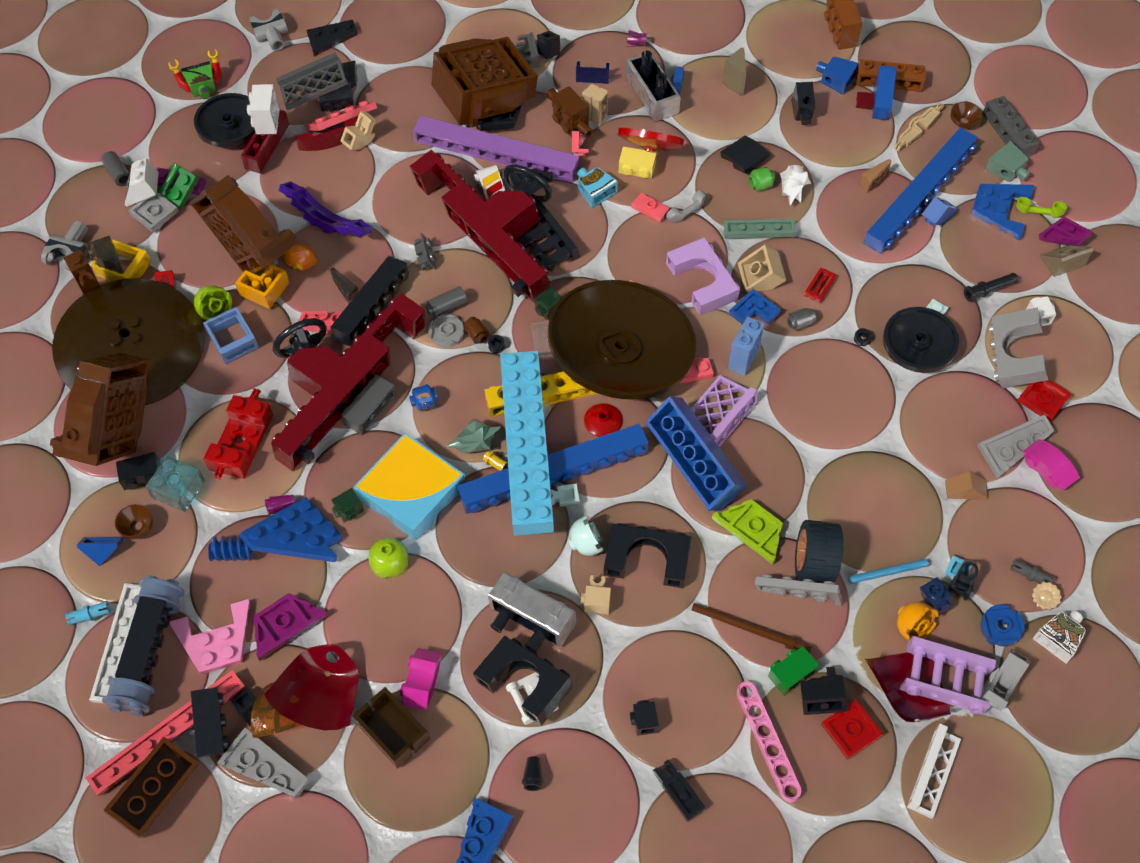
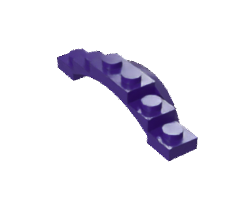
M292 181L280 184L279 191L285 194L286 197L292 198L291 205L296 207L297 210L304 212L303 219L307 220L311 225L323 229L325 233L332 234L338 231L342 235L353 233L359 237L372 233L373 226L367 224L362 219L350 220L332 213L315 200L306 188Z

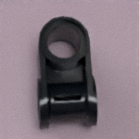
M965 560L960 564L948 588L949 593L957 594L963 597L965 601H967L979 572L978 566L974 561ZM967 564L973 565L975 568L974 573L971 575H966L963 572V567Z

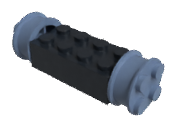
M147 575L146 578L140 580L139 586L141 589L139 595L134 597L137 607L115 678L108 680L107 684L110 687L107 695L102 698V702L109 706L108 710L116 713H121V711L130 712L131 715L142 717L143 713L149 712L148 702L150 696L155 694V689L150 685L153 675H151L152 667H156L159 655H156L158 647L162 648L165 636L162 634L164 628L169 626L170 616L168 614L179 612V599L185 594L184 589L178 586V581L172 579L166 581L152 575Z

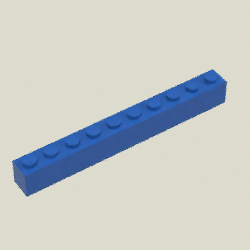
M960 127L866 232L863 244L880 254L885 249L888 250L892 246L894 239H898L901 236L904 227H909L913 217H917L922 207L929 204L932 195H937L941 185H945L950 175L956 173L960 163L964 164L968 154H972L977 147L975 143L978 137Z
M640 423L548 454L550 487L555 485V483L569 481L575 476L587 475L593 470L604 469L610 464L621 463L628 458L642 456L648 452V440ZM508 468L457 485L458 494L466 514L476 513L482 508L493 507L500 502L511 500Z

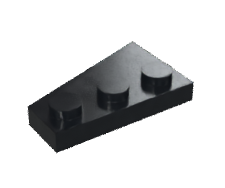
M353 19L306 30L314 57L319 55V51L323 49L329 50L332 48L331 45L337 42L342 43L357 35Z

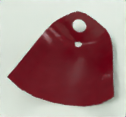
M326 644L310 647L300 653L264 693V696L271 707L279 714L298 724L323 731L339 730L350 726L359 684V671L354 661L338 645ZM330 651L336 652L339 660L335 663L329 662L326 654ZM324 671H329L331 675L325 676Z
M905 652L878 658H865L891 707L905 722H922L951 715L947 703L920 695H910L906 691L900 690V686L905 679H911L914 659L912 653ZM922 658L919 679L920 682L930 685L932 684L934 661L932 659Z

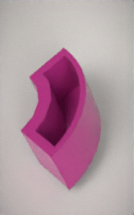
M1038 439L1023 451L1028 467L1037 471L1051 488L1065 490L1080 478L1071 461L1058 448L1044 440Z
M417 648L414 655H410L408 667H410L406 682L402 683L400 689V696H403L402 705L427 710L436 685L442 653Z

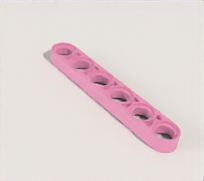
M742 682L737 689V698L782 799L789 803L795 802L801 795L799 782L756 687L751 682ZM744 687L750 688L752 696L744 697L740 690ZM753 706L761 710V714L757 717L749 713V709ZM766 726L770 734L768 736H761L758 733V728ZM767 747H777L778 755L770 756L767 753ZM778 766H784L788 774L781 777L777 775L775 769ZM793 786L797 791V795L794 797L787 796L785 788Z

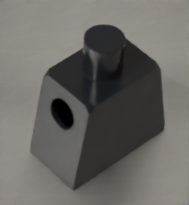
M813 81L796 82L791 100L794 118L796 121H801L802 125H809L811 123L815 110Z

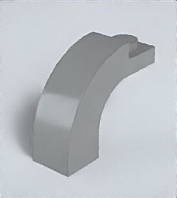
M1011 649L986 689L982 700L987 701L999 711L1004 709L1031 660Z

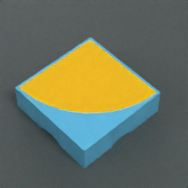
M404 433L355 484L353 489L357 499L375 512L387 517L394 526L416 541L434 521L437 514L458 495L457 485L466 483L464 473L410 435Z

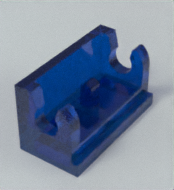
M577 61L576 82L609 84L610 63H606V68L580 67V61Z

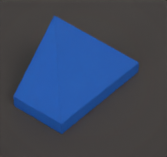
M83 537L77 544V548L100 566L124 539L123 537Z

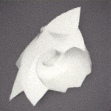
M788 166L785 171L780 173L782 179V196H787L791 205L794 199L801 202L802 188L807 184H811L808 178V172L803 171V166Z

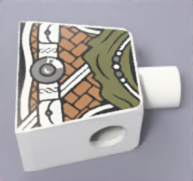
M1072 611L1069 616L1060 612L1046 623L1032 639L1067 664L1074 656L1086 632L1085 628L1080 625L1083 617L1076 611Z

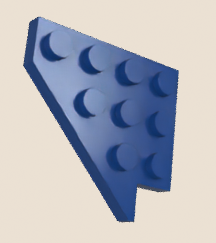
M307 497L240 533V538L252 551L329 562L337 561V555L330 547L342 541L343 537Z

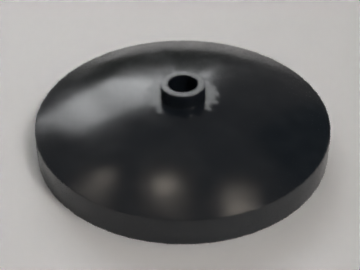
M225 93L205 101L197 109L194 116V126L198 136L207 144L217 147H232L250 140L255 133V128L251 126V116L247 113V105H250L249 96L239 93Z
M909 307L896 312L888 320L883 332V345L889 357L899 366L913 372L930 373L945 368L953 361L959 348V335L954 324L942 313L926 307Z

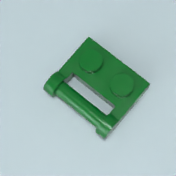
M173 162L168 177L157 192L183 208L199 177ZM180 172V175L177 181L175 182L172 190L170 191V193H168L167 191L169 190L177 173Z

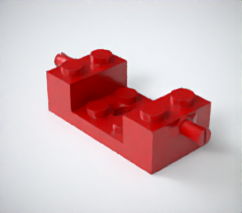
M253 388L250 397L232 396L226 409L229 420L218 444L210 443L203 458L208 470L215 472L213 475L215 479L221 480L223 474L245 479L273 417L269 403L257 400L261 393L259 389ZM240 437H244V438H245V441H244V442H242V443H236V440H237L238 438H240Z

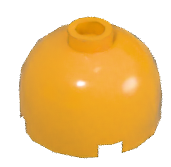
M919 601L902 606L898 611L897 627L900 634L907 641H910L913 636L926 639L937 624L934 622L935 616L939 617L938 611L930 605Z

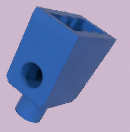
M832 57L828 64L819 61L816 71L823 73L821 82L843 95L856 76L859 63L839 57Z

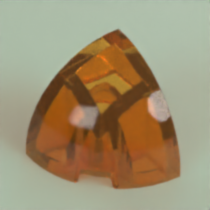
M273 683L266 685L254 702L251 714L253 738L276 734L301 725L282 716L271 707L264 693ZM294 695L290 699V702L293 703L299 701V697Z

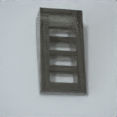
M331 268L333 281L349 304L359 292L358 287L335 268Z

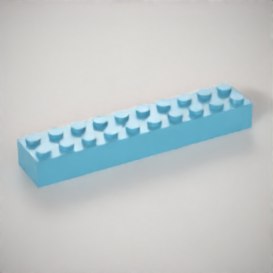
M538 351L500 354L513 534L517 536L553 533V513Z

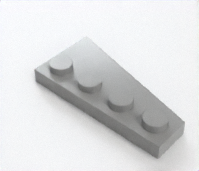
M1044 414L980 442L977 447L997 479L1024 457L1023 451L1038 439L1045 440L1054 432V429Z
M247 728L242 730L217 762L222 766L295 798H298L311 781Z

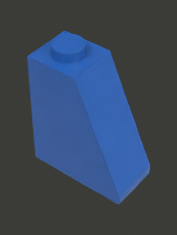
M879 66L873 91L872 119L889 120L897 67Z

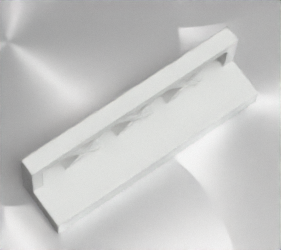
M939 724L934 731L907 808L931 819L936 812L961 741L960 738L947 733L948 727L943 724ZM944 738L954 742L953 748L944 752L941 746ZM942 757L946 767L943 770L937 771L935 767L936 759ZM935 776L939 787L930 791L927 784L929 779ZM923 797H929L932 803L930 811L920 807Z

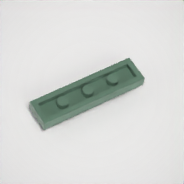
M794 219L724 220L723 223L725 238L795 237L796 234Z

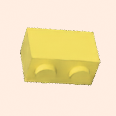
M623 147L619 159L618 173L652 179L657 152Z

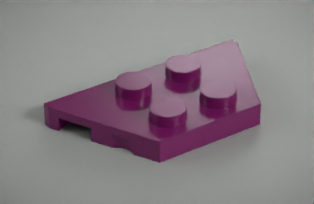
M288 593L254 615L255 641L257 643L256 655L259 661L327 617V612Z

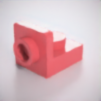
M572 131V152H575L577 156H585V153H589V148H579V145H582V135H579V131Z

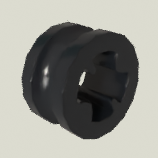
M865 328L858 329L854 335V342L859 346L868 345L872 337L870 331ZM862 335L863 337H866V339L863 340L862 338H859V336Z
M492 335L488 339V348L492 353L497 354L504 350L505 344L502 336Z

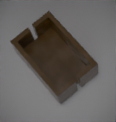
M384 687L370 699L375 711L372 712L370 705L366 703L352 717L358 727L398 769L412 756L411 751L414 750L416 753L430 740L428 731Z

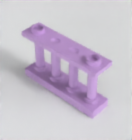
M915 636L911 638L906 647V652L914 655L911 679L906 678L901 684L900 690L906 691L910 695H920L961 707L974 714H984L991 707L987 701L982 700L984 677L993 671L996 660ZM923 657L934 661L931 685L919 681ZM943 663L955 667L952 691L940 688ZM964 669L973 671L976 674L973 697L961 694Z

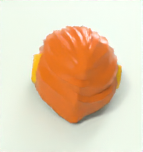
M302 242L297 243L282 254L286 265L293 270L296 268L301 271L306 270L318 262L313 249Z

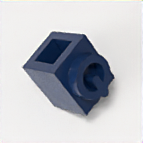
M938 577L920 587L921 596L924 601L937 610L938 613L946 612L953 605L952 595Z

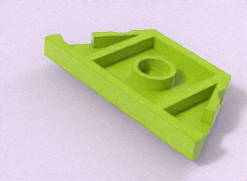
M752 499L744 501L740 505L728 507V510L721 513H713L712 519L768 562L774 563L783 522Z

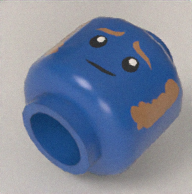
M429 384L413 388L412 396H409L412 407L416 406L419 411L435 407L438 401L435 388Z

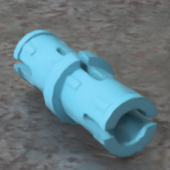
M104 601L92 606L85 605L82 609L67 612L65 615L66 619L71 618L67 621L68 625L84 620L91 621L94 617L110 614L111 608H106L109 602Z

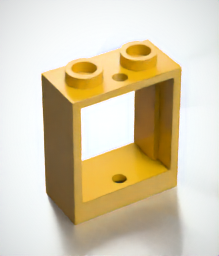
M109 239L106 245L102 247L99 255L93 260L91 266L96 276L115 281L141 278L151 264V260L147 251ZM116 254L133 259L124 274L107 269Z

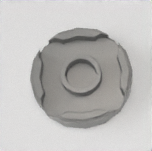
M452 314L437 316V319L432 320L428 327L429 338L439 347H453L459 344L465 335L464 323Z

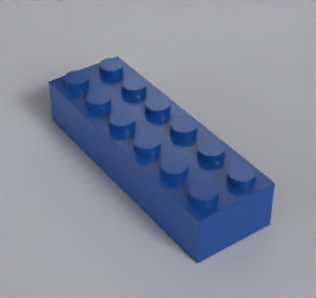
M669 396L645 421L709 511H721L747 486L682 397Z

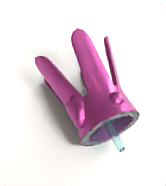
M628 31L630 35L636 37H628L627 43L629 45L627 46H645L646 41H651L646 39L647 33Z

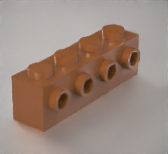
M859 59L856 73L857 86L874 87L879 66L882 65L897 67L894 89L922 92L925 83L926 66Z

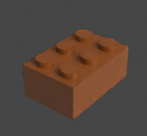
M827 0V10L824 12V18L828 21L829 31L833 34L834 43L837 44L839 50L857 47L863 22L854 0Z

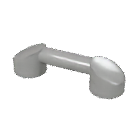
M698 190L692 197L693 204L681 212L676 207L670 209L666 218L673 223L682 221L684 217L703 206L706 193L703 190Z

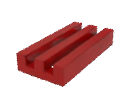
M820 267L806 289L804 296H810L811 300L814 301L816 299L818 303H821L836 279L837 274ZM821 274H825L814 293L811 292ZM828 276H830V279H829V281L827 282V284H826V286L824 287V289L822 290L821 294L818 295L820 289L822 288L823 284H824L825 281L827 280Z

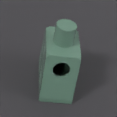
M1011 141L989 158L985 168L988 172L1007 182H1011L1017 176L1025 181L1031 174L1030 171L1025 169L1029 160L1028 157Z

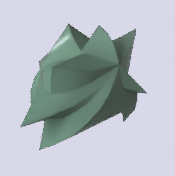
M473 418L464 427L463 431L446 447L456 448L461 453L491 450L490 446L493 438L502 426L489 427L482 421Z

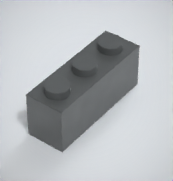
M376 374L373 379L366 383L361 393L355 396L354 401L344 408L341 415L344 425L363 435L396 396L394 384Z

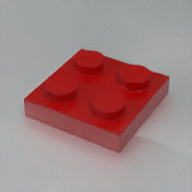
M1048 379L1047 381L1030 383L1017 401L1039 416L1045 414L1050 422L1072 394Z
M857 699L847 705V712L835 713L821 723L847 760L883 736V733Z

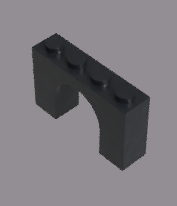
M622 523L612 524L604 563V576L623 579L627 557L630 552L639 546L647 545L659 549L665 556L666 570L663 585L684 588L691 536H687L684 533H667L664 530H648L641 526L636 528L629 527Z
M504 635L473 672V675L478 684L494 693L510 673L519 669L535 671L539 675L538 684L521 707L527 717L542 726L572 689L571 676L563 669H560V671L556 669L548 659L542 660L532 649L522 647V644L517 639H510Z

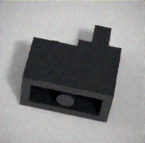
M835 666L826 667V676H821V680L800 681L804 715L847 712L843 675H836Z

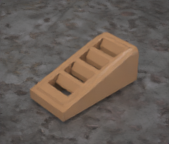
M888 159L863 172L859 185L866 192L870 191L889 172L892 161Z

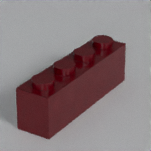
M279 111L277 134L254 133L241 154L245 170L256 173L262 172L289 126L286 111Z

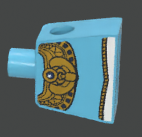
M596 167L589 172L585 168H581L578 171V189L591 208L617 193L618 181L600 168Z

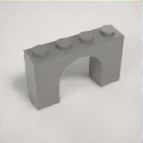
M1038 307L992 316V324H989L991 335H994V339H991L992 349L995 350V355H992L994 366H997L994 376L996 382L999 381L1001 388L1047 381L1048 371L1044 355L1013 358L1006 354L1008 346L1015 339L1043 333Z

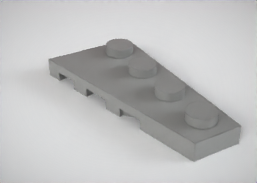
M770 575L756 576L755 586L761 592L785 596L786 592H788L795 598L804 599L806 596L816 599L815 602L824 603L825 600L835 601L834 605L842 606V595L839 585H836L834 582L815 583V581L810 579L795 581L790 577L776 579Z

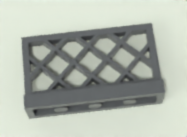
M336 52L276 78L287 111L348 84L343 64ZM328 76L332 77L330 81H326ZM337 78L342 79L341 81L335 82ZM313 83H317L314 88L311 87ZM322 84H323V85H326L325 88L320 89V87L322 86ZM298 89L302 90L300 94H295ZM307 91L311 92L309 95L304 96ZM292 98H296L295 101L289 103Z

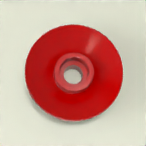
M600 403L593 405L586 411L584 416L586 429L597 437L618 431L622 424L620 412L610 404Z

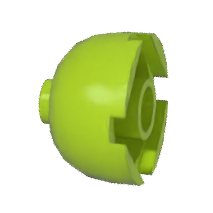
M207 285L197 291L194 297V307L196 312L208 321L225 313L227 310H231L232 298L224 288L216 285Z
M387 537L380 539L369 550L368 560L370 568L380 578L398 577L404 573L409 563L406 547L395 538Z

